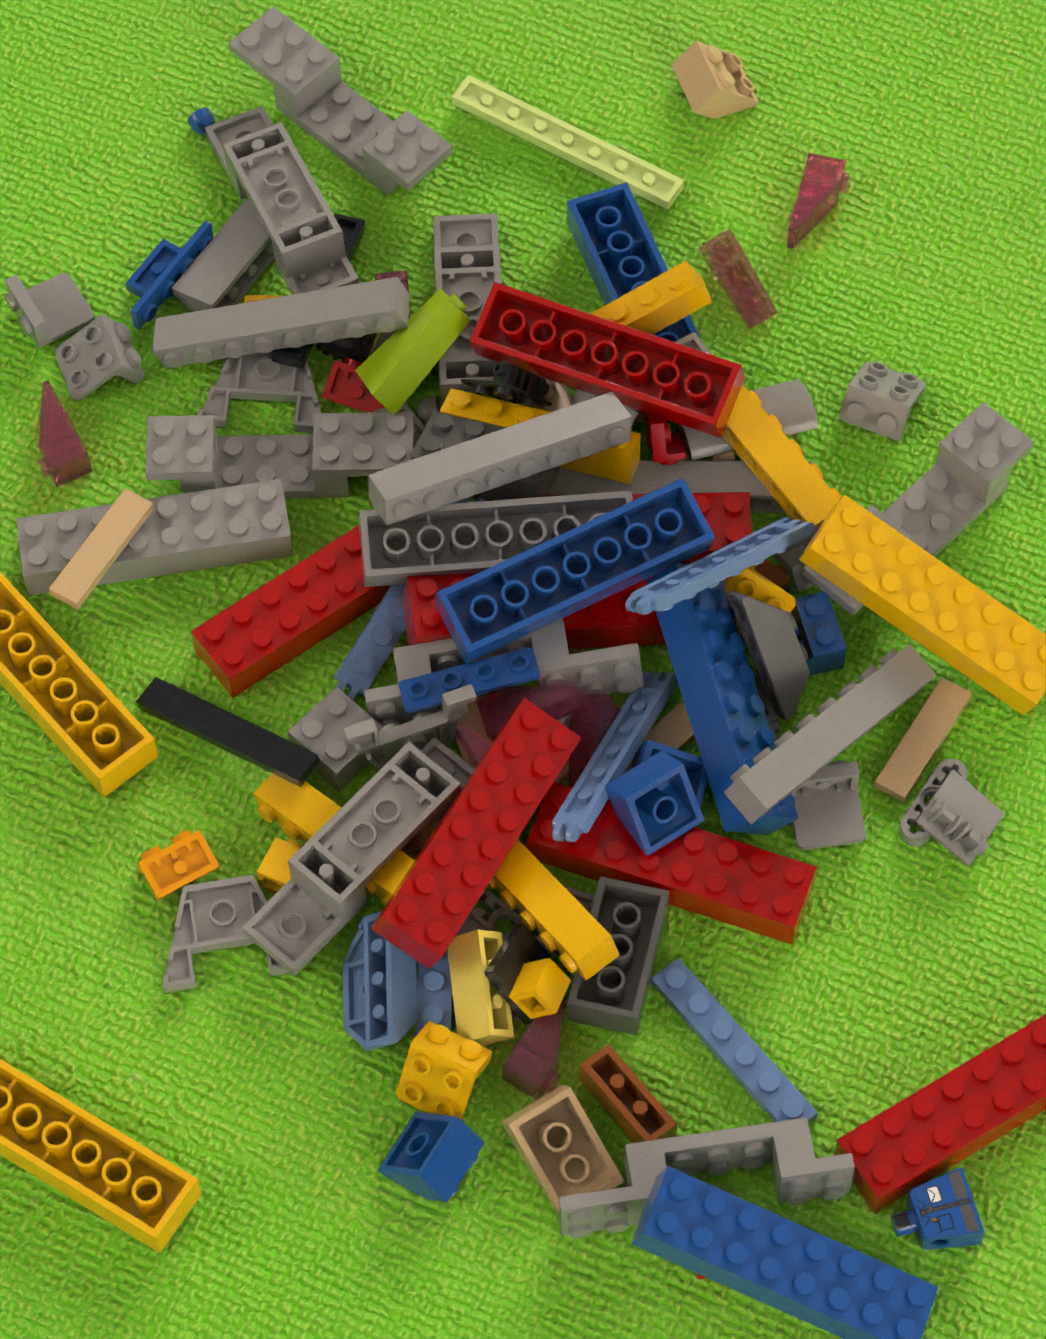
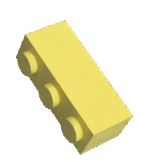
M474 930L454 937L447 948L457 1034L468 1040L476 1041L481 1046H486L514 1038L511 1007L484 974L503 944L502 932Z

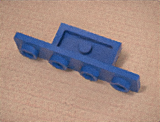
M205 221L182 249L163 238L125 283L127 291L140 298L131 309L134 327L141 329L146 322H150L155 317L158 307L163 301L172 297L174 293L171 288L214 238L211 223Z
M527 647L402 680L398 684L406 713H413L442 705L443 693L472 684L477 696L537 680L540 678V672L533 648Z

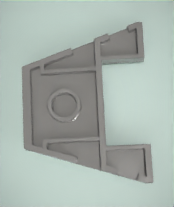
M272 351L242 355L238 358H227L217 383L211 387L207 395V401L203 408L199 409L197 415H214L216 427H227L231 398L297 402L294 421L295 432L313 433L314 413H321L308 359L303 369L272 362Z
M472 684L443 693V710L436 713H420L410 722L401 725L399 723H391L383 727L380 732H378L374 720L371 718L345 727L343 732L347 742L350 745L354 744L360 754H366L368 761L380 770L408 742L421 750L435 737L449 748L459 731L457 722L466 718L469 712L467 704L476 700V693Z
M253 875L183 886L172 947H170L168 955V966L163 979L165 993L196 988L192 954L256 944L243 933L242 927L268 901ZM267 954L270 976L290 973Z

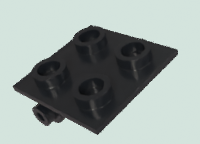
M507 361L494 364V377L492 381L461 379V383L473 388L472 393L490 398L492 396L499 400L537 408V405H552L551 402L543 399L549 391V385L544 378L525 371Z

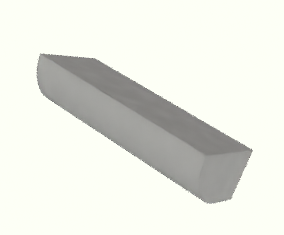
M245 199L171 288L178 300L191 312L238 304L274 261L272 240L250 200Z
M799 379L753 390L760 398L762 408L768 415L772 414L778 419L782 426V432L786 436L819 428L809 392ZM676 423L677 432L680 433L685 450L692 461L734 450L723 436L719 438Z

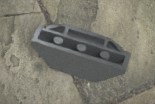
M732 590L727 593V596L731 602L763 691L777 716L787 721L794 715L810 674L806 663L808 660L807 651L798 641L795 630H797L796 621L791 613Z

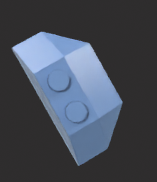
M382 911L361 918L358 925L360 930L352 940L343 961L344 1030L367 1051L397 1043L418 1020L417 960L370 929Z

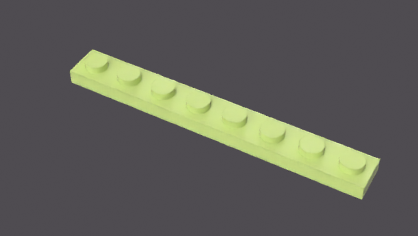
M470 75L465 78L452 95L453 105L616 185L627 182L632 193L667 210L684 188L683 179Z

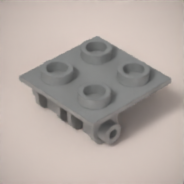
M951 770L916 823L966 866H969L977 854L981 856L988 849L989 844L986 843V840L1005 813L955 770Z

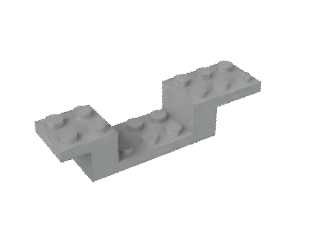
M274 6L229 42V49L233 54L274 85L276 108L386 195H389L399 185L409 191L453 153L450 143L406 110L393 121L346 85L341 79L340 58Z
M261 106L205 127L206 137L239 198H249L272 240L276 266L292 295L358 284L359 278L346 256L342 229L282 122L273 125L265 109Z
M497 213L433 216L436 292L441 288L448 296L455 293L467 306L463 312L471 320L439 360L441 407L451 388L472 393L473 388L461 383V379L492 381L494 377L493 366L496 361L476 355L469 340L494 282L501 284Z
M983 402L939 443L936 464L883 513L873 505L867 510L935 557L1007 490L1010 469L1033 449L1034 441ZM806 565L803 568V575L852 616L864 606Z
M391 412L314 413L313 434L217 436L214 415L148 416L146 479L180 480L182 493L282 479L285 498L349 497V477L368 476L369 474L410 461V455L414 450L413 412H397L394 415Z
M563 619L471 661L474 662L532 647L540 672L538 681L543 705L550 703L561 705L569 700L579 698L595 699L603 694L614 692L630 693L637 688L644 687L638 643L569 655ZM452 638L393 648L398 683L402 680L465 664ZM399 684L364 690L369 715L383 727L391 723H399L401 725L410 722L415 716L423 712H432L433 714L440 711V707L435 706L413 713H406Z
M435 737L421 750L408 742L288 860L291 879L242 927L243 933L295 976L367 904L365 885L427 823L431 824L434 828L438 826L474 768Z
M807 1117L625 1144L624 1171L627 1187L559 1197L561 1235L583 1238L589 1236L592 1231L606 1230L610 1233H616L626 1230L628 1226L638 1225L655 1178L667 1166L693 1176V1174L705 1172L709 1175H720L728 1172L731 1168L738 1167L754 1170L763 1167L765 1163H770L778 1203L787 1202L788 1205H801L808 1202L811 1198L839 1199L845 1196V1193H850L855 1167L852 1153L815 1158Z

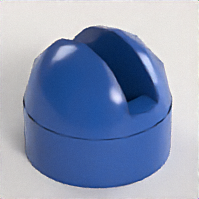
M204 107L192 113L187 122L197 134L206 135L205 127L215 124V119L209 108Z

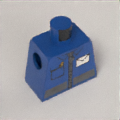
M963 1168L955 1169L909 1191L907 1197L909 1211L891 1215L895 1235L899 1237L916 1232L920 1246L924 1250L979 1245L982 1242L984 1229Z

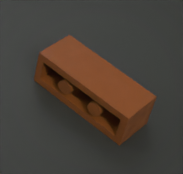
M609 1044L580 1065L581 1083L633 1143L677 1137L676 1121Z

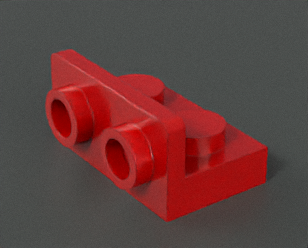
M346 358L344 363L334 360L322 398L363 412H374L377 409L385 408L371 394L355 371L362 364L361 362Z
M644 412L646 439L653 462H659L662 465H673L681 459H686V450L680 433H671L670 425L666 419Z

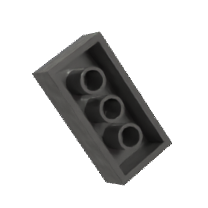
M433 411L410 455V460L507 427ZM560 466L473 495L472 498L477 499L481 496L486 501L547 497Z
M600 876L591 915L612 936L620 956L587 981L577 971L575 972L567 1004L568 1021L637 1036L667 917L669 891Z

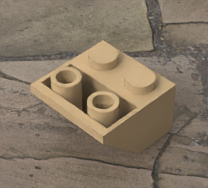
M696 41L671 64L694 113L716 119L755 107L759 103L754 93V85L743 71L742 60L733 52L728 53L714 45L709 46Z

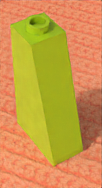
M440 288L408 319V328L395 331L355 370L371 394L393 415L399 411L471 321L463 312L467 306L455 293L448 296Z

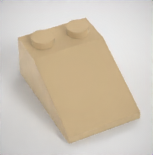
M561 1085L501 1121L519 1155L558 1214L559 1197L609 1190L624 1182L570 1086Z

